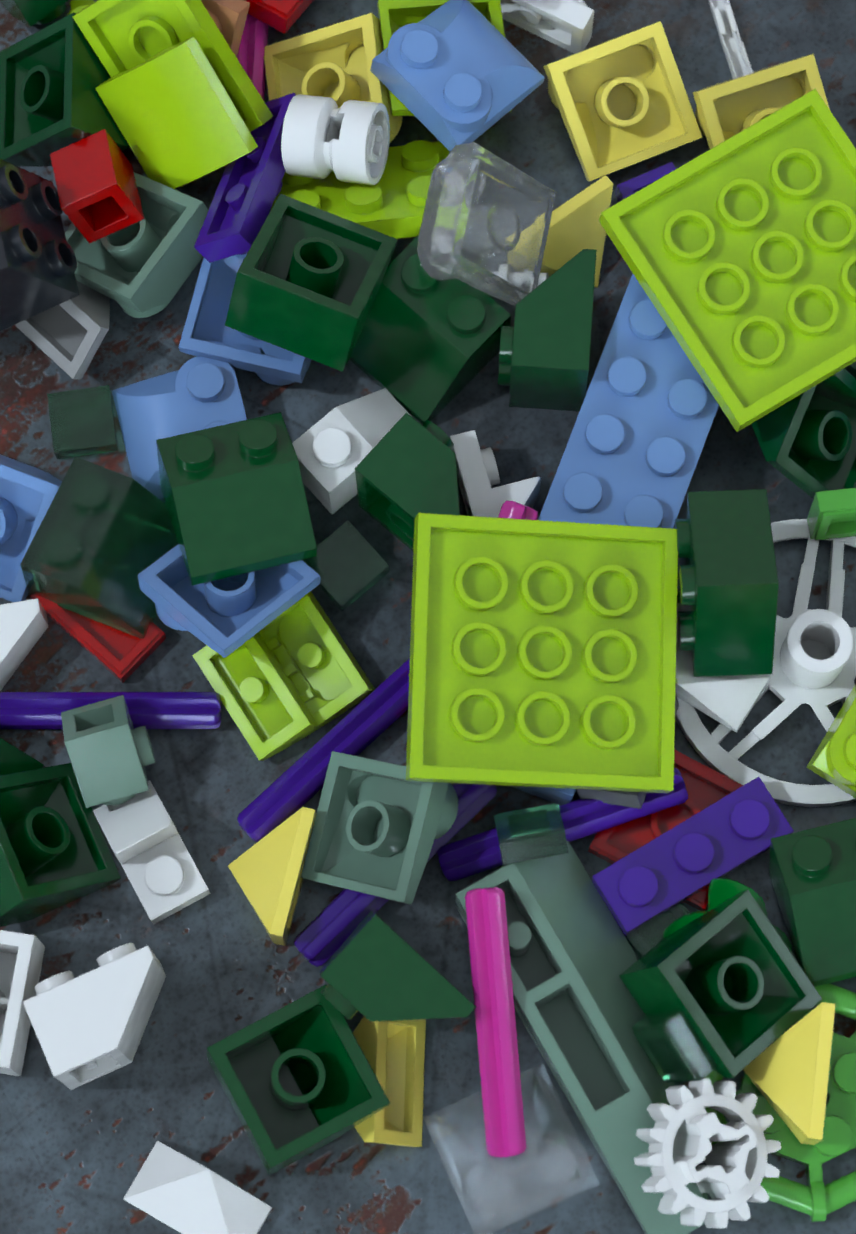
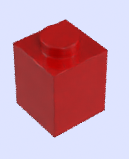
M105 129L50 154L61 209L89 244L144 219L133 166Z

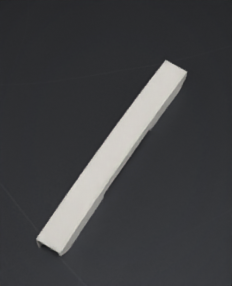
M708 0L733 79L752 73L753 71L744 44L741 41L729 0Z

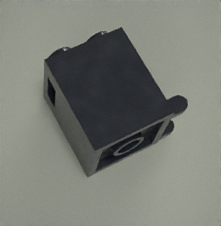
M0 159V331L80 295L74 273L77 269V260L72 247L66 240L61 219L63 210L60 206L56 187L53 185V182L3 159Z

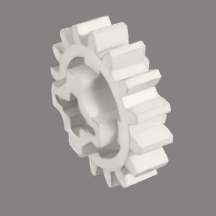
M710 1078L689 1080L688 1089L685 1086H670L665 1089L669 1105L665 1103L650 1104L647 1107V1111L656 1123L653 1128L637 1129L636 1132L638 1138L649 1143L648 1153H643L634 1158L635 1165L650 1167L652 1176L641 1186L643 1191L663 1192L664 1196L660 1200L658 1210L662 1214H677L680 1212L681 1225L701 1227L704 1222L706 1228L721 1229L727 1228L728 1217L731 1220H748L751 1218L747 1201L766 1203L770 1197L760 1185L763 1178H778L780 1170L767 1163V1154L781 1149L780 1141L766 1140L763 1132L774 1121L772 1115H754L752 1111L758 1097L754 1093H742L735 1096L736 1084L730 1080L715 1081L712 1085ZM704 1107L712 1108L719 1111L720 1113L725 1115L730 1120V1122H728L727 1124H721L716 1114L707 1113ZM710 1141H719L714 1145L710 1143ZM705 1160L706 1165H698ZM689 1183H696L701 1193H709L712 1199L707 1200L698 1197L685 1186Z

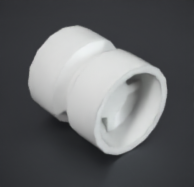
M303 94L294 96L288 105L282 130L281 153L286 173L291 176L325 179L334 171L336 178L342 182L367 185L378 183L384 172L390 141L389 114L386 106L376 102L347 100L338 108L336 101L331 97Z

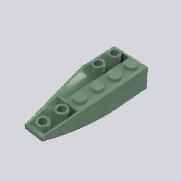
M569 841L512 861L456 893L455 907L467 926L465 904L467 891L487 887L502 888L504 891L514 1009L644 1233L689 1234L699 1228L681 1225L680 1212L677 1214H662L658 1207L660 1200L664 1196L663 1192H644L641 1187L652 1176L650 1167L635 1165L634 1158L643 1153H648L649 1143L638 1138L636 1132L637 1129L654 1127L656 1121L648 1113L647 1107L654 1103L669 1105L665 1089L675 1085L659 1032L655 1030L619 977L637 961L635 952L592 883L591 878ZM689 1183L685 1186L698 1197L709 1200L708 1194L701 1193L696 1183Z

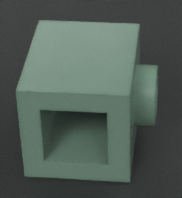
M124 695L61 712L64 742L86 808L99 804H122L132 799L136 794L149 790L145 766L156 763L152 744L146 726L134 729Z

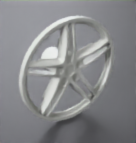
M807 519L771 523L773 543L791 539H808L804 562L801 564L793 612L789 618L776 615L772 674H767L771 677V680L757 700L758 702L770 689L782 703L729 752L724 750L719 744L732 730L720 723L710 734L701 722L694 707L678 697L679 707L675 719L691 746L711 768L742 785L759 776L777 803L803 807H827L847 804L856 801V798L833 784L806 785L781 781L763 775L738 761L744 753L759 740L766 737L801 704H809L825 730L828 731L835 719L828 707L840 701L844 704L855 686L856 627L848 626L842 618L845 582V570H843L844 544L856 548V536L826 539L831 541L826 610L808 609L819 540L815 541V539L810 538ZM677 603V621L678 612L687 611V605L681 606V603Z

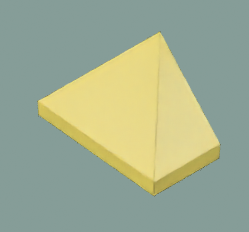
M603 176L506 242L505 265H509L510 272L548 273L550 277L583 249L597 250L594 287L598 288L606 239V231L600 224L599 218L601 212L610 208L613 183L608 176Z
M300 808L228 865L275 944L287 945L303 883L301 874L316 818V810Z
M820 1003L743 1069L801 1144L816 1145L823 1140L836 1005L834 1003Z
M364 1016L353 1031L355 1039L390 1102V1105L355 1126L364 1142L422 1147L426 1019L370 1022Z

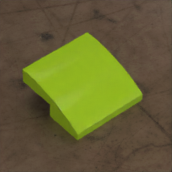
M195 37L160 51L144 63L112 76L95 88L148 178L172 189L209 174L258 147Z
M311 591L226 658L207 645L192 655L214 691L219 694L223 705L259 761H265L307 737L357 705L375 690Z

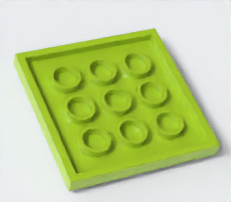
M816 89L601 212L600 224L736 432L856 362V148Z
M418 513L414 520L406 781L670 793L674 791L678 582L677 530L672 528Z

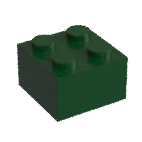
M767 490L688 492L687 519H675L678 558H685V565H678L677 603H681V606L687 605V611L678 612L679 650H691L694 677L772 674L779 581Z

